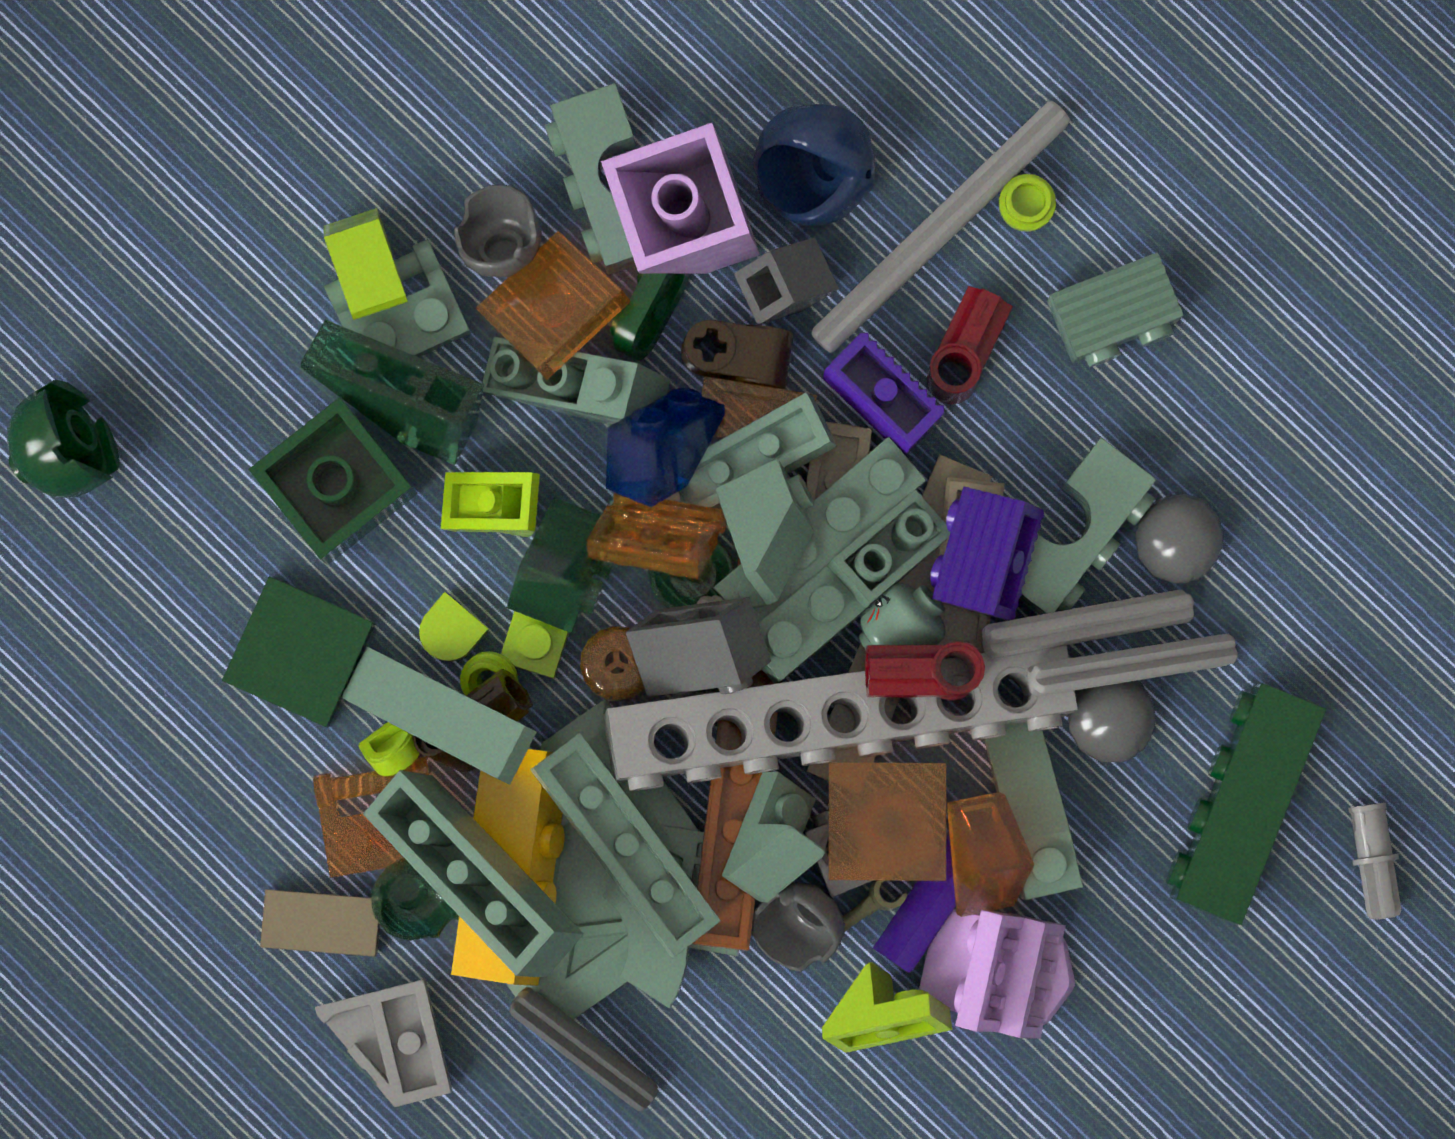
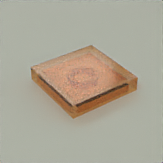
M557 231L539 248L535 258L516 274L508 277L476 309L512 347L548 380L631 301L618 285L561 232Z
M829 762L828 880L946 881V763Z

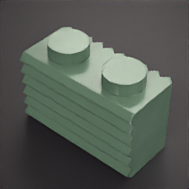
M1158 252L1052 293L1047 300L1072 364L1086 359L1089 368L1120 356L1121 353L1118 346L1139 338L1142 347L1172 336L1174 332L1171 325L1177 323L1183 317L1182 309L1179 306L1178 299L1174 294L1173 287L1170 284L1169 277L1166 274Z

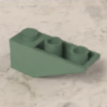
M494 337L480 392L611 426L657 434L671 379L634 362Z

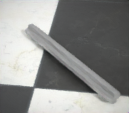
M1053 101L1047 102L813 328L812 336L817 343L830 353L839 348L986 206L1012 178L1016 177L1068 126L1070 118L1067 113Z

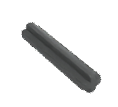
M525 987L514 998L509 1010L512 1017L635 1110L642 1112L651 1104L658 1093V1086L647 1075L532 988Z

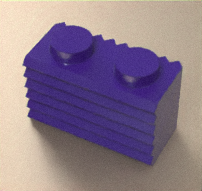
M860 333L824 370L822 379L884 439L890 437L905 456L940 422L944 414V405H936L935 397H927V389H919V381H911L910 373H902V365H894V357H886L885 349H877V341H869V333Z
M964 486L960 499L953 501L947 514L946 525L951 533L945 554L938 556L931 570V585L935 588L932 599L1007 621L1014 620L1016 617L1015 610L1019 606L1018 599L1022 595L1021 588L1025 584V576L1028 573V565L1032 561L1031 554L1035 550L1034 543L1038 539L1037 532L1041 528L1044 510L1021 500Z

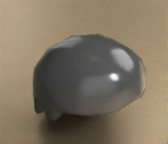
M489 185L471 193L465 199L464 216L460 225L454 227L456 246L459 249V255L468 268L481 276L510 277L535 258L540 247L542 231L533 205L526 194L512 185Z
M1186 493L1161 497L1154 501L1142 516L1135 534L1140 561L1153 576L1173 584L1188 583L1191 580H1198L1205 575L1219 558L1224 536L1220 517L1205 500Z
M1136 680L1075 690L1078 710L1068 715L1069 731L1080 751L1099 762L1122 763L1136 757L1138 752L1145 749L1151 739L1155 726V709L1152 698L1141 681Z
M792 882L768 903L761 902L753 913L751 932L757 946L773 962L792 971L801 972L819 959L822 963H825L841 945V940L845 937V923L836 902L818 886L809 883Z

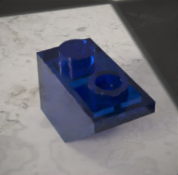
M677 388L610 425L607 429L606 489L653 507L686 488L725 416V405L703 397L695 389Z

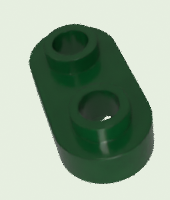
M638 272L637 287L628 304L622 306L617 311L611 323L610 332L614 337L613 344L616 351L635 360H642L653 350L687 286L690 274Z

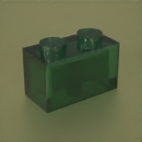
M554 497L519 565L506 608L572 633L581 612L592 615L604 585L603 582L597 580L598 576L608 580L620 552L619 547L611 544L618 522Z

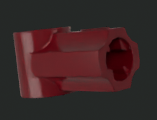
M967 287L951 323L930 362L926 380L928 389L933 397L940 402L950 405L962 403L970 398L1013 309L1012 305L1005 302L1000 296L983 288ZM947 362L960 363L966 368L969 379L962 385H948L942 381L938 369Z
M957 641L946 645L866 646L865 686L867 697H940L953 701L962 699L979 686L984 678V659L978 649L969 643ZM953 656L965 661L970 672L967 684L955 686L945 681L940 669L944 658Z

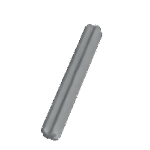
M1174 590L986 625L982 630V647L984 652L990 654L991 657L1000 658L1188 623L1194 617V601L1192 596L1186 594L1185 591Z
M1220 634L1038 663L1028 668L1026 676L1029 681L1030 692L1038 697L1227 666L1236 662L1238 652L1235 648L1234 637L1230 634Z

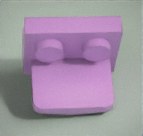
M954 908L928 947L919 990L927 991L947 1005L951 1011L958 1012L955 1026L976 1032H999L1018 1038L1040 1039L1043 1025L1052 1019L1075 986L1068 946L1063 938L1066 925L1012 913L981 910V913L977 914Z

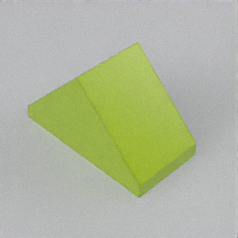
M377 208L323 226L324 240L353 320L408 302Z

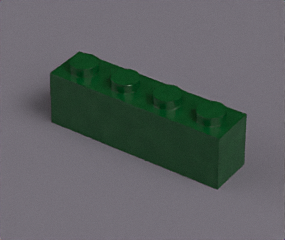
M1264 683L1253 685L1250 693L1243 690L1240 692L1229 720L1230 723L1237 725L1230 745L1228 747L1220 744L1209 769L1208 776L1216 779L1208 800L1201 797L1198 799L1188 822L1187 830L1195 832L1187 854L1178 851L1169 869L1166 883L1174 886L1169 898L1232 924L1242 925L1326 708Z

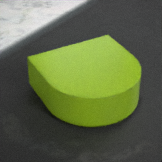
M444 592L423 617L419 628V636L422 646L431 656L441 661L453 662L466 657L490 629Z
M389 722L373 732L358 745L365 759L381 776H392L397 774L399 770H405L420 755L414 746L413 735Z

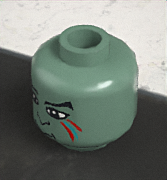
M904 583L893 584L862 612L860 623L863 632L859 635V639L865 649L867 645H938L944 639L946 632L944 622L940 616L945 611L943 603L932 599L933 592L924 585L914 589Z

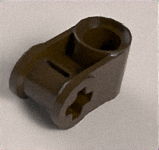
M703 320L696 323L684 338L681 346V359L685 367L692 374L700 377L735 382L750 388L784 391L786 390L794 333L770 326L741 325L717 320ZM704 336L714 337V347L723 350V353H716L711 362L703 361L702 351L693 348V344H700Z

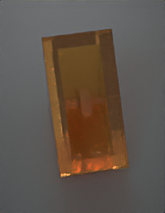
M996 792L947 802L957 915L965 917L979 914L981 910L993 911L1014 906L1035 864L1005 794Z

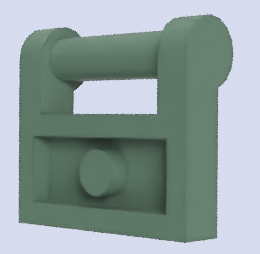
M428 239L413 245V252L395 260L401 282L424 272L430 284L429 287L407 296L408 302L353 320L339 279L324 286L367 380L471 334Z

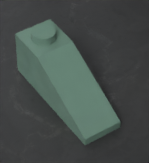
M1027 722L1005 725L1006 735L984 739L1003 825L1006 827L1005 833L1020 899L1029 900L1083 888L1070 828L1043 731L1028 732Z

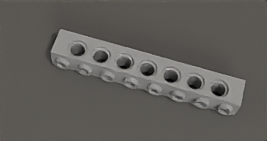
M1067 645L1000 658H993L988 653H982L985 664L984 678L979 686L966 696L967 710L963 716H954L944 709L940 697H902L911 707L910 721L908 724L903 725L896 724L887 717L884 710L887 697L866 696L865 671L750 687L730 694L716 692L607 708L603 718L612 776L617 783L628 782L629 791L634 792L663 787L664 776L686 773L687 783H695L721 778L720 768L743 765L745 774H756L779 769L778 759L800 756L802 766L835 761V751L858 748L859 757H869L893 752L892 742L914 739L916 749L949 744V734L971 731L972 740H983L1006 735L1005 725L1027 722L1028 732L1062 727L1061 717H1065L1078 710L1075 691L1037 697L1030 692L1029 681L1026 675L1028 668L1032 665L1069 659ZM958 657L942 660L940 669L945 681L955 686L967 684L970 672L965 661ZM1001 679H1011L1020 685L1023 691V702L1020 707H1009L1002 702L998 694V685ZM843 704L851 709L855 717V725L852 732L840 733L830 726L827 719V711L830 705ZM785 712L795 718L798 724V735L795 740L789 742L781 741L772 734L770 730L772 714ZM722 720L734 723L741 732L742 739L739 748L735 750L720 748L712 737L714 723ZM662 729H672L678 732L684 741L682 756L675 759L661 756L654 746L656 732Z

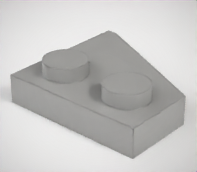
M426 979L315 1007L319 1019L326 1023L348 1049L347 1052L362 1069L368 1072L376 1082L377 1087L394 1107L453 1092Z

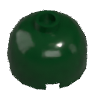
M53 380L30 394L16 407L7 428V443L10 453L9 464L13 473L23 483L30 484L40 492L58 498H75L91 492L113 478L110 475L117 471L120 465L117 444L105 419L101 416L94 425L91 417L82 407L89 403L90 400L83 392L68 382Z

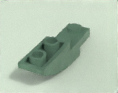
M916 489L834 557L824 569L759 622L771 662L762 668V671L774 684L782 682L812 655L814 656L861 616L862 612L893 584L900 582L949 538L951 532L948 531L946 523Z

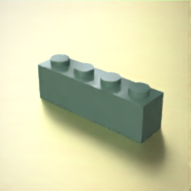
M399 770L363 813L516 976L547 978L584 935L432 775Z

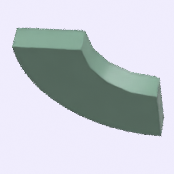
M612 879L602 897L619 912L628 932V957L620 977L666 1007L671 1008L679 994L685 977L689 946L677 956L670 957Z

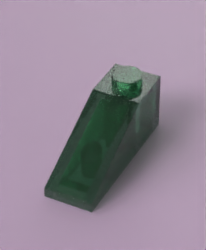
M326 319L301 360V369L400 443L455 465L477 425L484 387L483 383Z

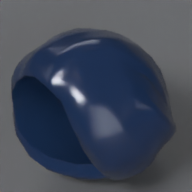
M799 105L778 113L764 127L754 153L753 169L758 179V192L760 196L782 217L799 225L822 226L840 221L860 203L862 198L871 191L874 184L875 155L866 125L851 111L835 105Z

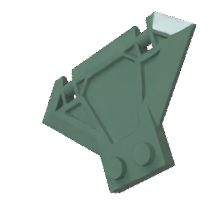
M605 698L542 742L541 751L554 752L576 734L580 733L612 775L603 718L607 708H612V706ZM628 782L618 783L697 888L704 832H700L665 782L663 787L634 792L629 791ZM562 814L561 825L564 829L565 840L563 850L556 859L553 878L557 893L556 905L584 935L547 978H539L538 986L507 984L515 997L525 987L532 988L574 1020L627 983L620 976L628 957V932L619 912L602 897L612 878L564 814ZM689 945V948L739 956V950Z

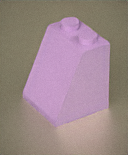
M713 123L601 161L639 273L707 274L760 255L725 149Z

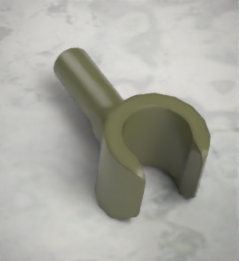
M888 874L874 880L870 884L868 896L861 900L860 904L843 915L845 932L879 909L891 910L902 905L906 900L907 892L895 898L891 903L884 901L879 893L881 884L895 876L894 874Z

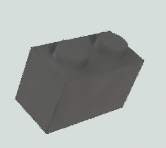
M750 597L655 610L625 632L647 696L672 694L673 699L695 696L705 689L718 688L721 694L738 692L749 687L753 683L752 676L771 662Z

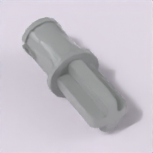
M1386 802L1348 808L1349 813H1351L1358 859L1352 860L1353 866L1359 865L1367 916L1375 920L1396 917L1401 913L1393 861L1399 859V854L1392 853L1385 810L1387 808Z

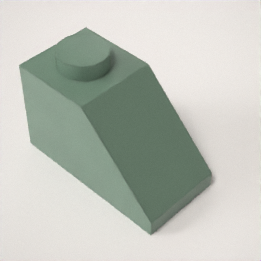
M775 459L715 489L745 576L767 605L778 601L814 533L806 509L814 506V502L804 480L799 474L791 478L780 461Z

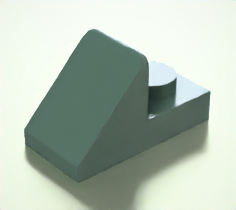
M763 772L722 876L759 902L768 903L825 854V849L803 834L816 799L781 773Z

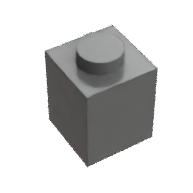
M815 238L770 250L734 273L757 325L803 312L839 289Z

